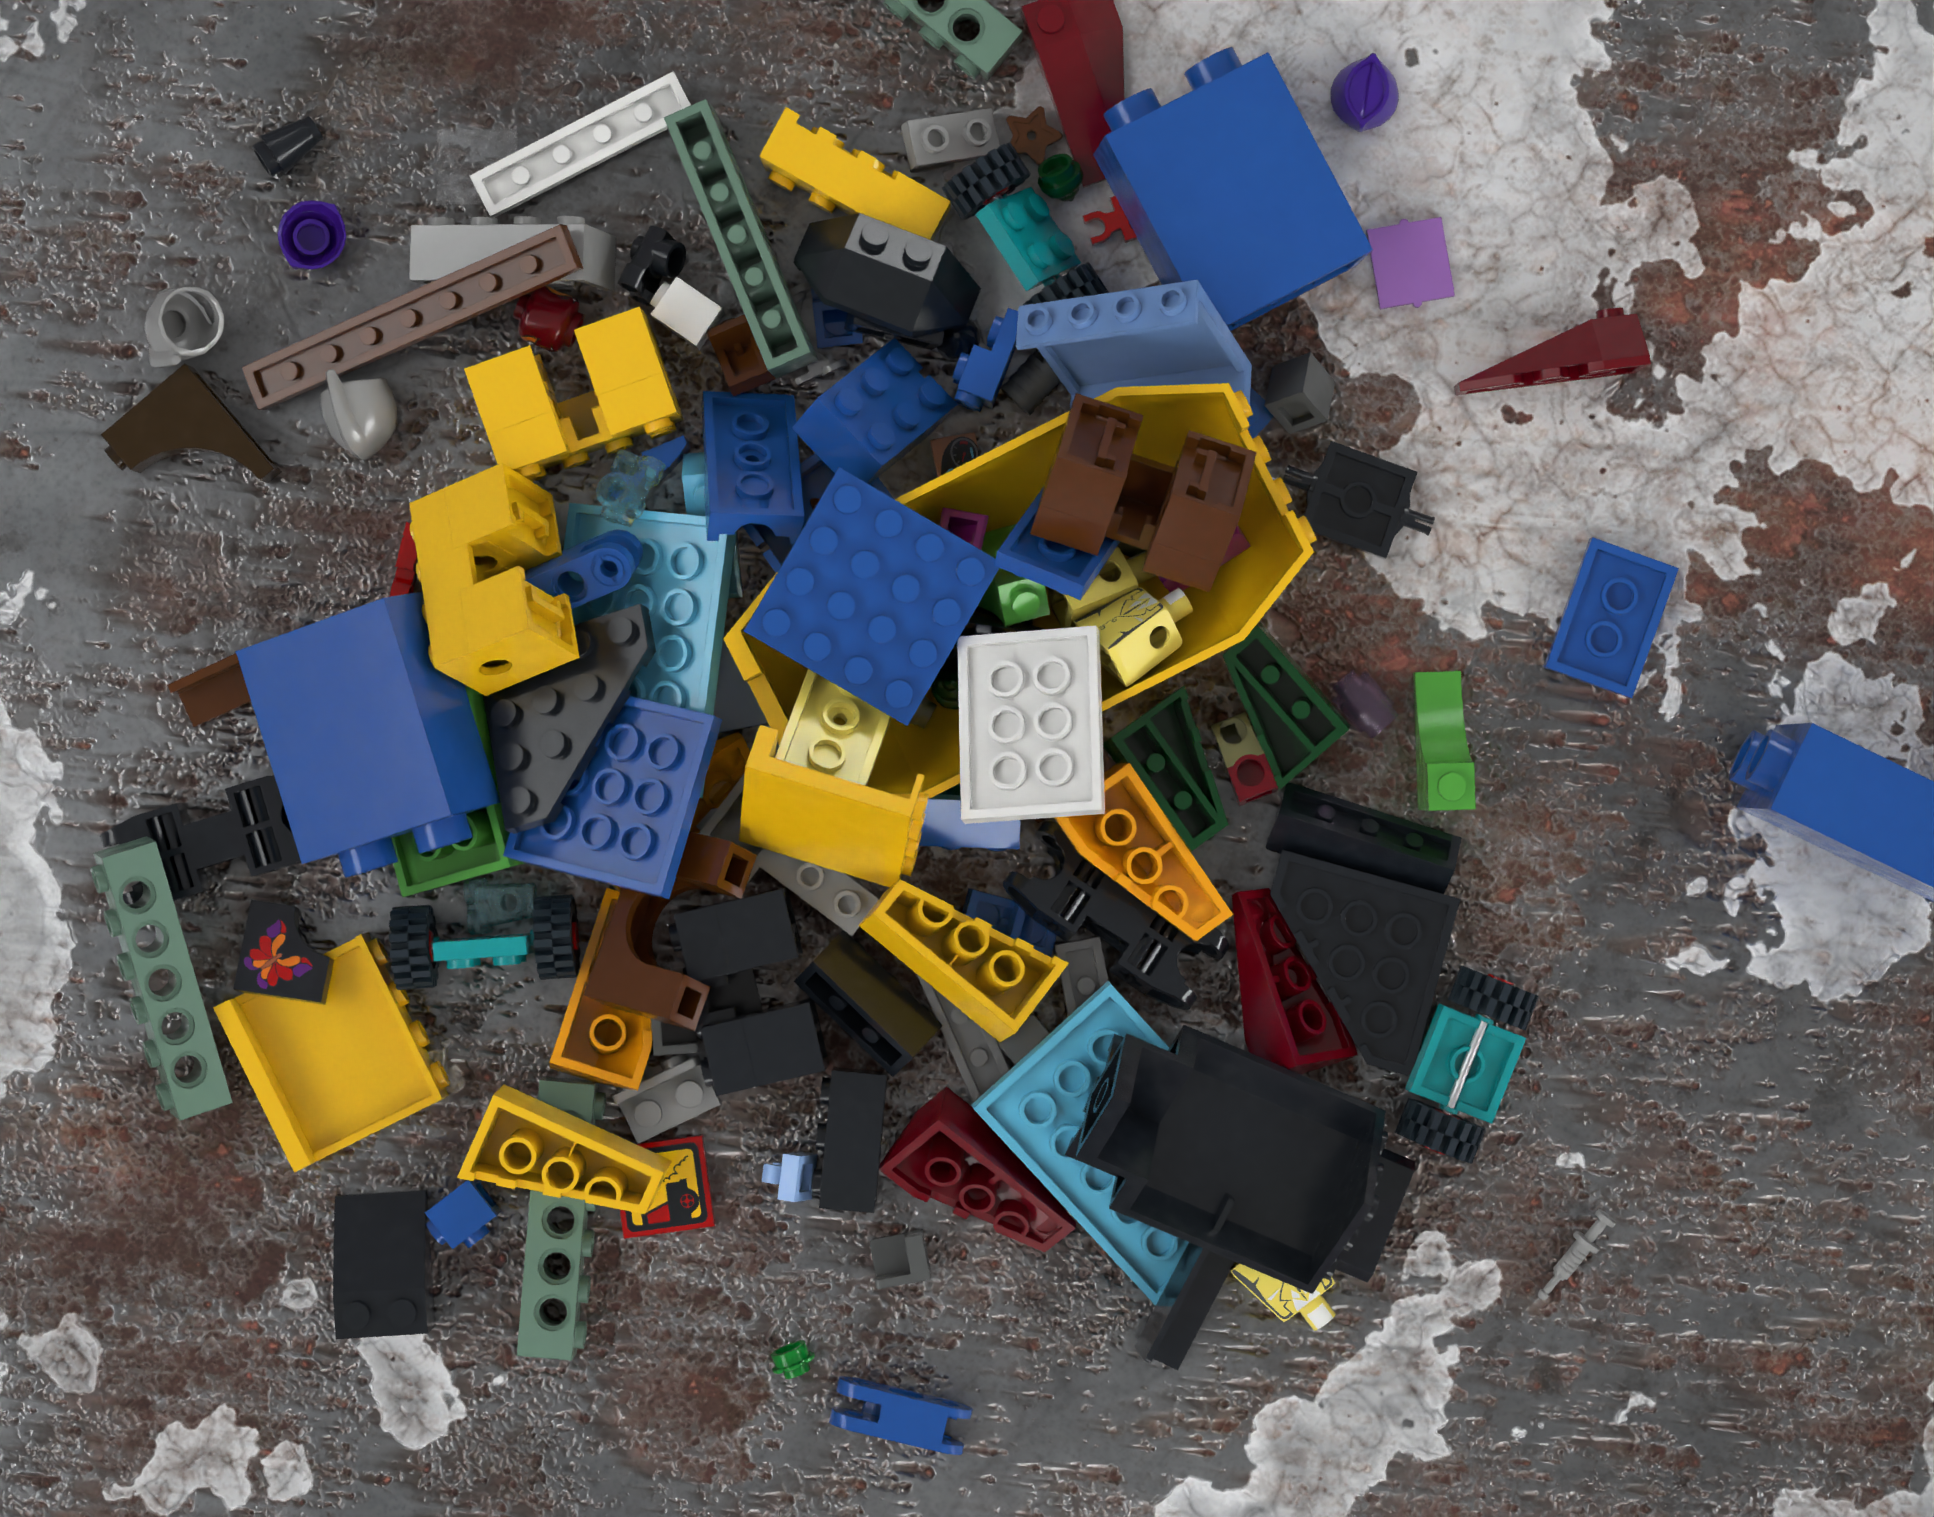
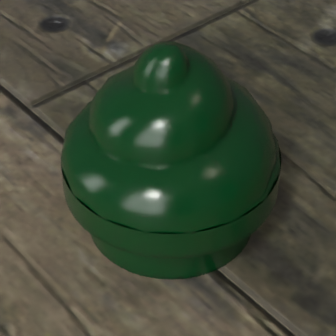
M1056 154L1044 160L1038 167V185L1043 193L1052 199H1059L1061 201L1074 200L1079 192L1084 176L1082 168L1077 161L1072 160L1068 154Z
M958 671L939 672L931 685L934 698L941 706L947 709H959Z

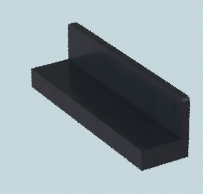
M1288 782L1281 796L1276 820L1267 840L1266 849L1281 854L1282 850L1444 894L1455 871L1462 838Z
M1226 1192L1215 1214L1213 1230L1220 1232L1235 1203L1233 1196ZM1190 1242L1188 1243L1135 1344V1348L1143 1361L1150 1364L1154 1359L1175 1370L1179 1369L1235 1261Z

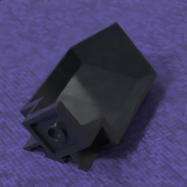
M1183 1025L1168 1051L1127 1033L1124 1037L1114 1034L1108 1048L1109 1053L1106 1067L1101 1076L1096 1077L1083 1112H1085L1084 1121L1074 1138H1071L1065 1153L1068 1157L1115 1176L1109 1209L1311 1294L1314 1293L1322 1279L1329 1280L1335 1270L1364 1282L1370 1280L1415 1171L1416 1163L1384 1148L1388 1139V1132L1383 1130L1385 1110L1186 1025ZM1226 1192L1233 1196L1235 1203L1220 1232L1213 1230L1215 1214Z

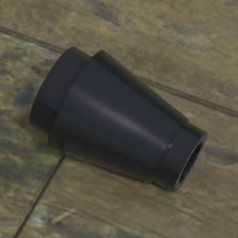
M307 116L302 120L260 135V141L252 145V149L271 177L280 172L285 175L318 142L323 140V136L314 121Z

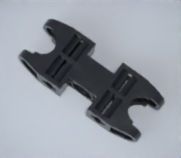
M274 775L225 788L231 808L229 812L191 823L185 803H175L133 816L100 835L103 848L117 844L120 845L146 836L155 840L173 901L210 891L211 888L205 868L245 856L251 877L301 863ZM141 882L132 886L133 891L123 894V900L126 904H133L141 898L143 894Z
M1044 821L1037 830L1036 835L1043 844L1049 847L1047 852L1053 857L1056 864L1055 876L1050 879H1040L1033 876L1029 879L1020 873L1009 872L1003 881V887L1007 894L1030 918L1066 942L1076 934L1080 926H1083L1121 952L1109 970L1111 973L1147 997L1177 1009L1189 1010L1196 1001L1197 996L1184 984L1186 979L1180 974L1177 967L1178 955L1183 951H1191L1196 954L1202 951L1208 956L1222 959L1229 949V943L1219 929L1214 928L1198 941H1194L1170 922L1159 933L1167 920L1096 866L1086 881L1083 882L1082 880L1093 864L1077 852L1058 823ZM1071 897H1073V901L1071 902L1063 916H1060L1061 912L1063 911ZM1150 949L1149 952L1147 953L1146 957L1144 958V960H1143L1142 963L1140 964V966L1137 968V965L1139 964V962L1141 961V959L1143 958V956L1145 955V953L1147 952V950Z

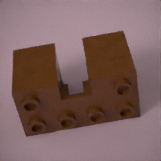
M1076 393L1048 471L1030 534L1096 556L1105 537L1147 550L1142 571L1210 592L1241 517L1257 452L1189 430L1175 466H1169L1133 454L1144 415Z

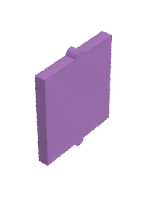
M1442 217L1408 222L1407 219H1402L1397 225L1366 230L1367 239L1373 249L1370 257L1380 310L1410 304L1415 308H1419L1422 302L1455 296Z

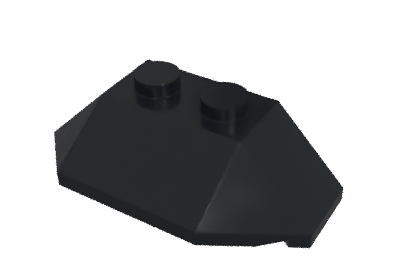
M861 213L809 223L793 262L798 270L803 272L808 283L824 304L909 337L939 333L951 328L954 330L965 329L981 290L980 286L947 246Z

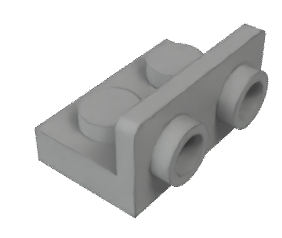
M676 1054L660 1062L663 1071L648 1078L643 1074L638 1091L621 1088V1091L612 1096L615 1104L619 1103L637 1144L722 1104L719 1096H716L714 1086L706 1087L699 1054L691 1058H687L686 1054Z

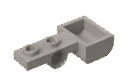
M743 774L699 834L731 841L757 855L747 885L762 868L849 935L853 936L860 927L858 926L879 898L848 874L740 842L739 831L744 786Z

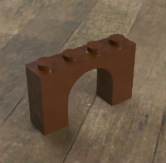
M689 831L670 899L620 888V895L611 920L605 930L604 939L594 967L590 972L584 995L611 1008L695 1031L710 986L685 974L659 967L652 948V936L656 921L665 906L673 898L685 891L704 889L742 899L757 855L731 841Z

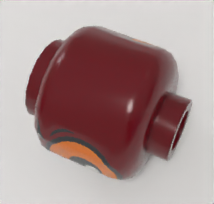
M543 286L534 290L531 295L525 294L520 297L515 307L513 318L519 320L518 333L520 338L549 352H558L564 346L572 347L577 339L574 329L582 327L585 314L579 312V302L575 297L552 287Z

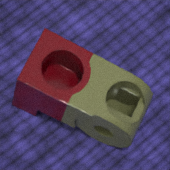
M1242 712L1210 725L1239 807L1277 792L1278 786L1246 713Z

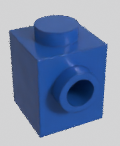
M467 1180L425 1212L430 1219L426 1226L441 1245L447 1242L454 1249L464 1242L467 1248H470L490 1232L485 1224L496 1217L502 1210L479 1180Z

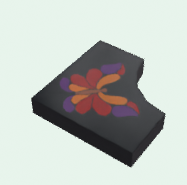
M251 900L233 989L237 992L325 1005L334 960L316 953L305 942L299 927V908Z

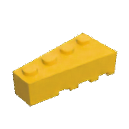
M785 107L759 155L764 169L770 172L767 178L770 182L789 192H792L794 186L811 194L808 199L811 204L832 214L835 208L848 215L861 213L934 241L951 209L950 200L899 171L894 170L892 174L884 171L886 166L862 150L853 149L852 152L843 149L845 144L837 139L836 135L822 127H812L810 131L798 125L797 120L800 115Z
M901 879L883 893L858 925L998 1042L1004 1041L1019 1030L1069 964L1056 956L1050 957L1033 949L1034 945L1018 937L1013 939L991 928L992 924L978 917L973 919L955 910L953 905Z
M503 1084L492 1096L457 1178L474 1181L475 1179L496 1183V1186L511 1189L518 1187L543 1192V1195L557 1198L562 1196L585 1200V1203L646 1214L656 1198L672 1161Z

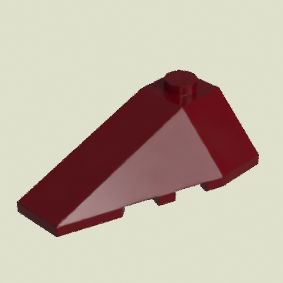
M1037 0L1021 6V17L1072 159L1077 161L1082 168L1084 174L1082 187L1085 188L1104 181L1106 178L1093 156L1104 136L1112 132L1103 114L1114 105L1125 100L1123 26L1114 1Z
M1623 308L1604 309L1596 311V319H1590L1459 382L1454 386L1455 396L1633 374L1638 373L1651 364L1650 354L1637 314L1624 315Z
M1264 888L1234 893L1232 895L1244 1039L1248 1052L1301 1075L1358 1056L1354 1041L1334 1005L1327 999L1316 980L1318 977L1311 965L1306 964L1295 945L1296 939L1271 897V890Z
M947 1086L916 1111L879 1166V1170L911 1196L924 1202H928L929 1198L935 1199L953 1207V1214L965 1219H967L969 1214L993 1224L995 1232L1043 1252L1049 1250L1076 1228L1077 1222L1040 1180L979 1116L973 1107Z

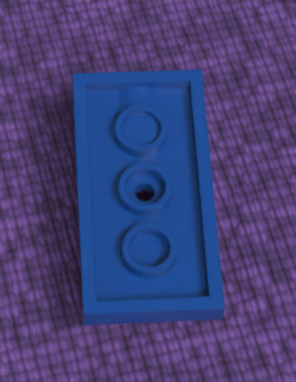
M703 391L701 407L705 458L704 498L707 541H719V534L735 535V532L746 524H762L770 527L775 536L788 537L789 544H794L803 529L804 522L798 435L792 429L796 423L794 395L741 393L733 397L731 392Z

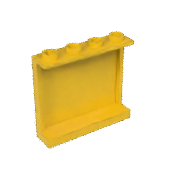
M760 725L745 765L739 841L887 887H891L900 880L902 874L911 877L919 851L917 849L926 815L924 812L929 799V794L922 793L925 775L917 774L909 799L775 758L778 730Z
M369 932L360 934L354 939L322 954L334 960L325 1005L243 993L213 1007L294 1173L449 1096L445 1088L450 1085L449 1077L440 1061L432 1062L425 1046L430 1044L427 1032L418 1019L412 1021L405 1007L406 1004L410 1003L406 990H397L394 980L392 981L385 966L386 963L390 962L387 951L378 937L372 940Z

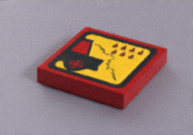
M703 1134L642 1142L639 1144L635 1143L672 1162L656 1198L646 1214L620 1210L624 1239L715 1226Z

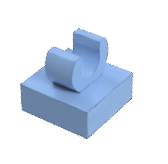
M807 1152L783 1153L782 1163H764L761 1182L779 1184L778 1200L790 1202L812 1200L814 1168H816L818 1154Z

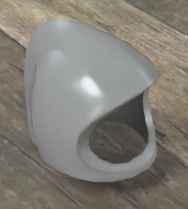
M182 287L178 289H164L157 293L155 300L147 311L144 325L150 366L156 368L175 366L181 361L205 354L218 342L224 329V316L219 301L209 291L199 287ZM186 292L199 294L211 304L215 316L213 324L200 303Z
M333 369L327 370L325 375L328 388L320 394V406L328 430L341 447L348 450L354 457L367 460L379 452L394 435L397 426V407L393 392L386 378L341 382Z

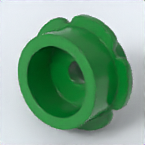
M804 1340L789 1343L771 1353L775 1364L772 1371L774 1374L783 1373L785 1379L798 1377L811 1369L809 1362L814 1359L815 1354L808 1350Z

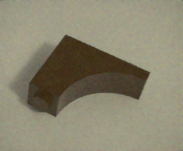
M185 363L101 434L109 444L104 451L122 471L128 467L132 471L141 473L156 462L173 455L188 452H211L233 458L248 468L260 481L270 483L282 472L195 368Z

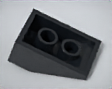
M427 1190L335 1196L333 1304L336 1339L428 1334L436 1326L430 1232L426 1226L429 1218L425 1214L428 1210Z

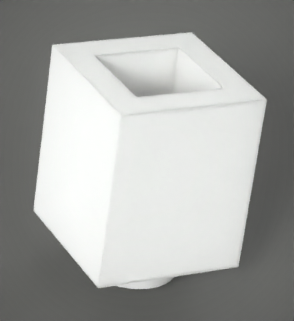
M677 276L671 285L665 281L650 302L655 307L651 316L698 350L702 348L708 339L707 330L717 326L725 314L722 307Z

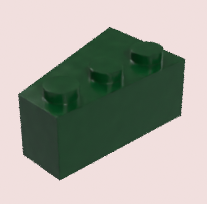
M1261 622L1253 628L1245 640L1233 645L1222 655L1257 734L1260 746L1274 774L1279 790L1350 729L1351 724Z
M1184 685L1106 740L1103 746L1116 764H1131L1185 845L1192 852L1228 825V821L1212 771L1208 767L1203 752L1202 739L1198 727L1195 726L1187 701L1189 699Z

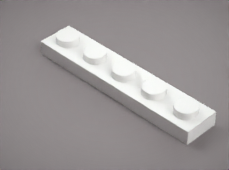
M673 71L470 175V178L490 217L495 218L667 130L668 127L664 117L691 106Z

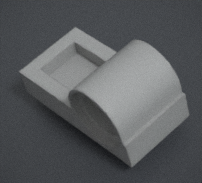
M992 108L908 120L901 125L909 168L912 173L939 169L951 163L976 160L1000 146Z

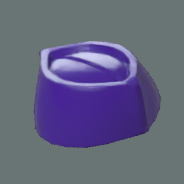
M1371 53L1368 57L1355 61L1342 69L1334 79L1331 87L1333 111L1344 123L1357 132L1370 130L1384 124L1394 114L1399 102L1396 80L1389 69L1378 59L1376 53Z
M301 201L292 206L283 215L277 236L281 250L292 268L295 270L323 268L340 256L345 246L347 234L340 214L341 209L338 206L322 201Z

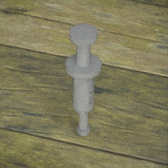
M1598 1209L1595 1212L1598 1219L1586 1234L1578 1230L1574 1232L1575 1242L1553 1267L1554 1271L1552 1273L1554 1276L1543 1289L1538 1291V1297L1541 1300L1548 1299L1549 1293L1560 1280H1568L1590 1252L1596 1254L1600 1250L1594 1241L1607 1225L1611 1228L1616 1225L1615 1220L1603 1210Z

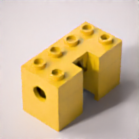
M640 307L574 329L594 391L557 403L541 355L534 356L530 345L464 368L497 464L504 463L530 481L535 482L547 476L545 471L547 468L562 463L565 470L589 462L588 454L606 448L607 454H613L632 447V438L646 434L650 435L651 439H655L677 430L675 423L683 421L684 418L650 321Z
M500 463L409 503L412 519L410 533L416 545L418 559L416 573L422 585L424 598L422 614L428 625L430 638L428 654L435 669L488 696L580 658L569 595L562 593L552 597L525 581L524 571L562 555L551 493L504 463Z

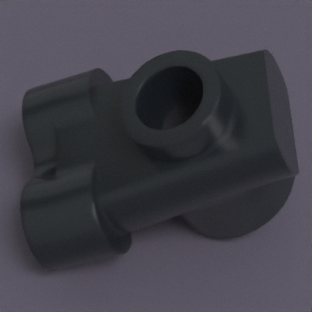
M650 226L645 236H638L633 241L630 249L631 262L626 264L618 284L629 291V296L636 302L645 306H652L650 302L660 287L659 284L662 277L675 278L682 271L686 260L684 244L677 242L665 229Z

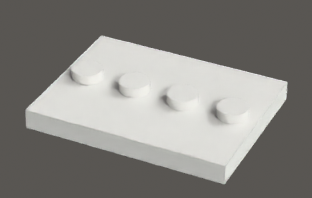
M1095 625L960 636L957 640L961 820L965 824L1105 814L1100 630Z

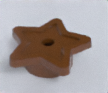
M1042 106L1037 107L1027 118L1008 116L1006 118V122L1013 135L1010 143L1018 155L1024 154L1029 156L1038 166L1045 159L1047 147L1063 138L1061 132L1047 125L1045 110ZM1029 132L1036 134L1034 140L1028 139L1027 135Z

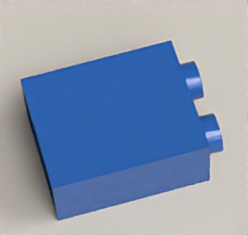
M1233 47L1223 49L1189 68L1184 75L1192 91L1164 106H1161L1153 89L1149 88L1126 98L1107 110L1103 116L1112 132L1104 136L1093 154L1161 284L1198 280L1230 332L1356 267L1373 251L1269 52L1242 65Z
M423 592L381 598L236 651L302 864L338 855L345 878L369 872L399 862L391 838L413 832L419 854L473 838L466 816L467 813L500 803L463 683L435 669L429 658L428 647L430 645L428 625L422 614V605L424 604Z
M1814 723L1776 725L1774 730L1770 729L1765 735L1753 730L1747 736L1733 762L1729 774L1730 781L1745 787L1737 808L1934 902V781Z

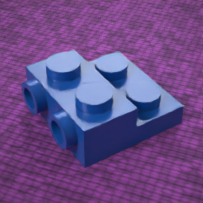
M1008 308L1004 318L995 316L986 340L987 347L992 348L991 351L973 345L970 355L961 353L952 376L954 379L953 383L958 384L954 399L959 406L981 413L983 406L993 409L1016 350L1018 311Z

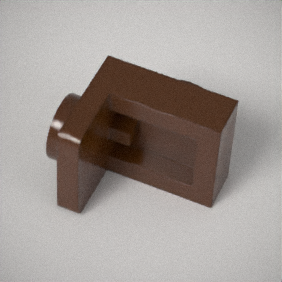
M745 314L737 318L724 320L719 325L707 330V335L733 397L775 380V377L766 368Z

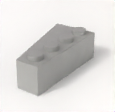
M529 216L514 217L513 224H498V219L492 217H471L470 225H455V219L430 217L427 219V225H411L409 280L426 285L550 228L563 224L568 227L584 269L545 286L556 288L557 290H575L576 281L596 287L598 291H614L616 236L586 225L585 218L577 216L557 217V224H541V218Z

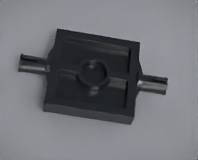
M1330 441L1323 462L1314 474L1292 467L1289 464L1287 465L1285 473L1301 478V480L1288 475H1284L1282 480L1285 484L1307 491V506L1303 516L1307 518L1316 535L1386 559L1394 536L1403 526L1424 533L1427 536L1430 534L1432 527L1418 523L1415 520L1433 525L1435 517L1409 509L1410 492L1417 471Z

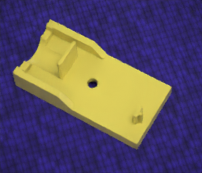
M808 669L775 758L867 786L892 717ZM841 718L846 723L838 725L834 722V719Z

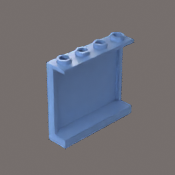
M1198 280L1019 306L1016 348L1018 350L1031 348L1039 350L1070 393V409L1076 393L1094 399L1116 387L1229 383L1234 393L1242 390L1250 405L1252 364Z

